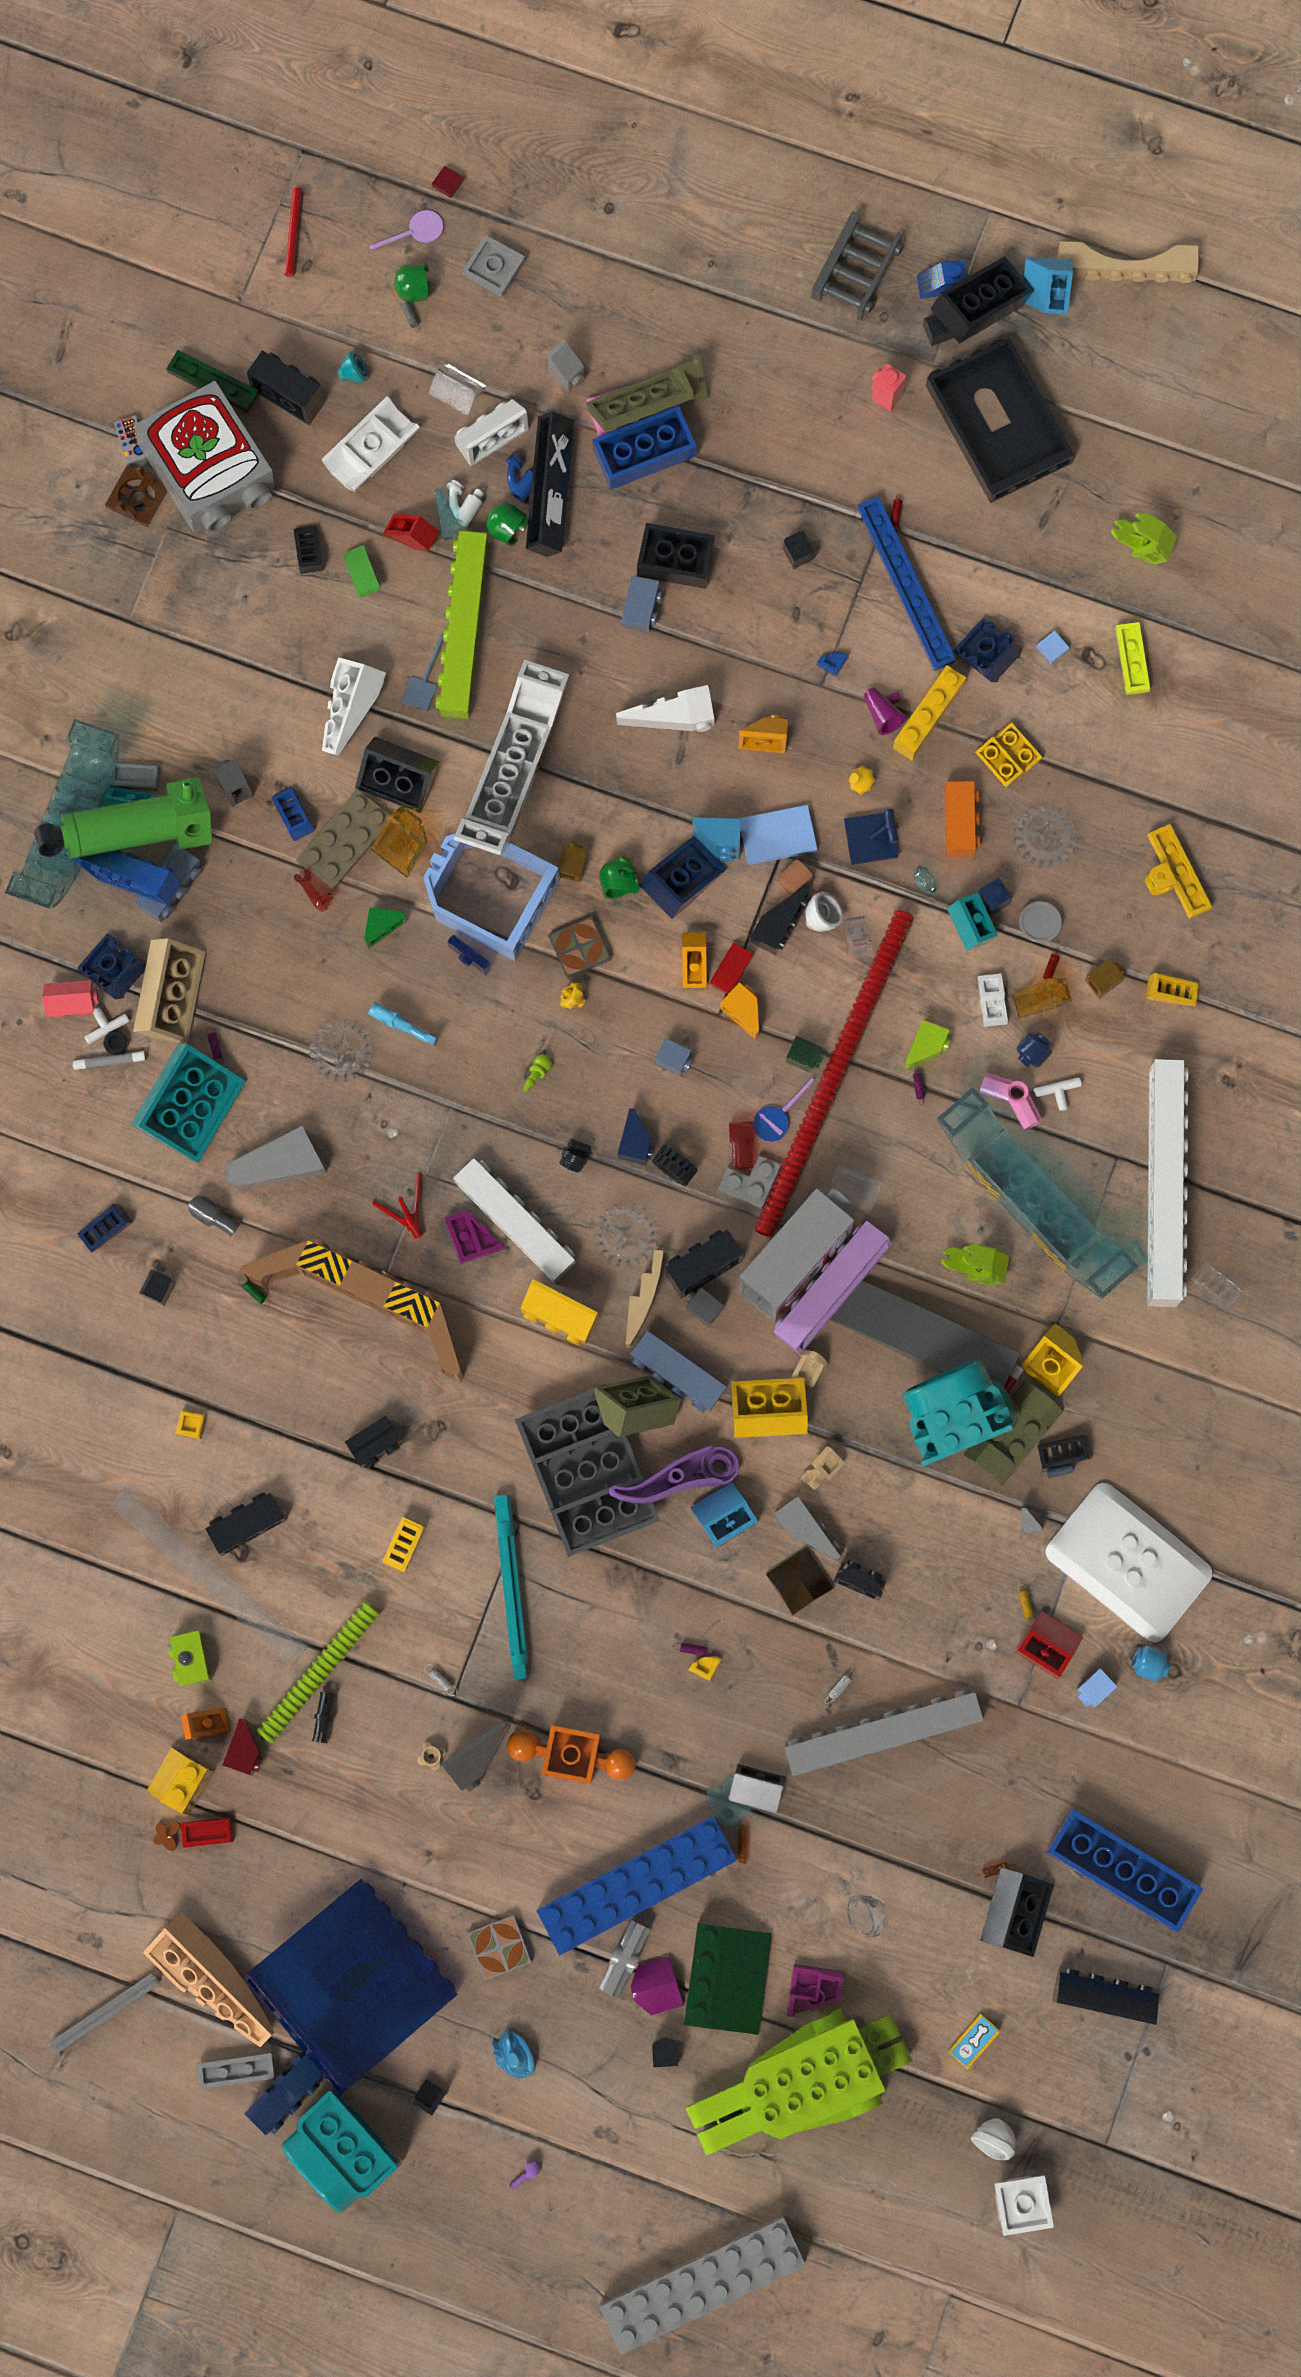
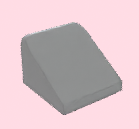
M1022 1508L1019 1512L1022 1534L1041 1533L1043 1528L1026 1508Z

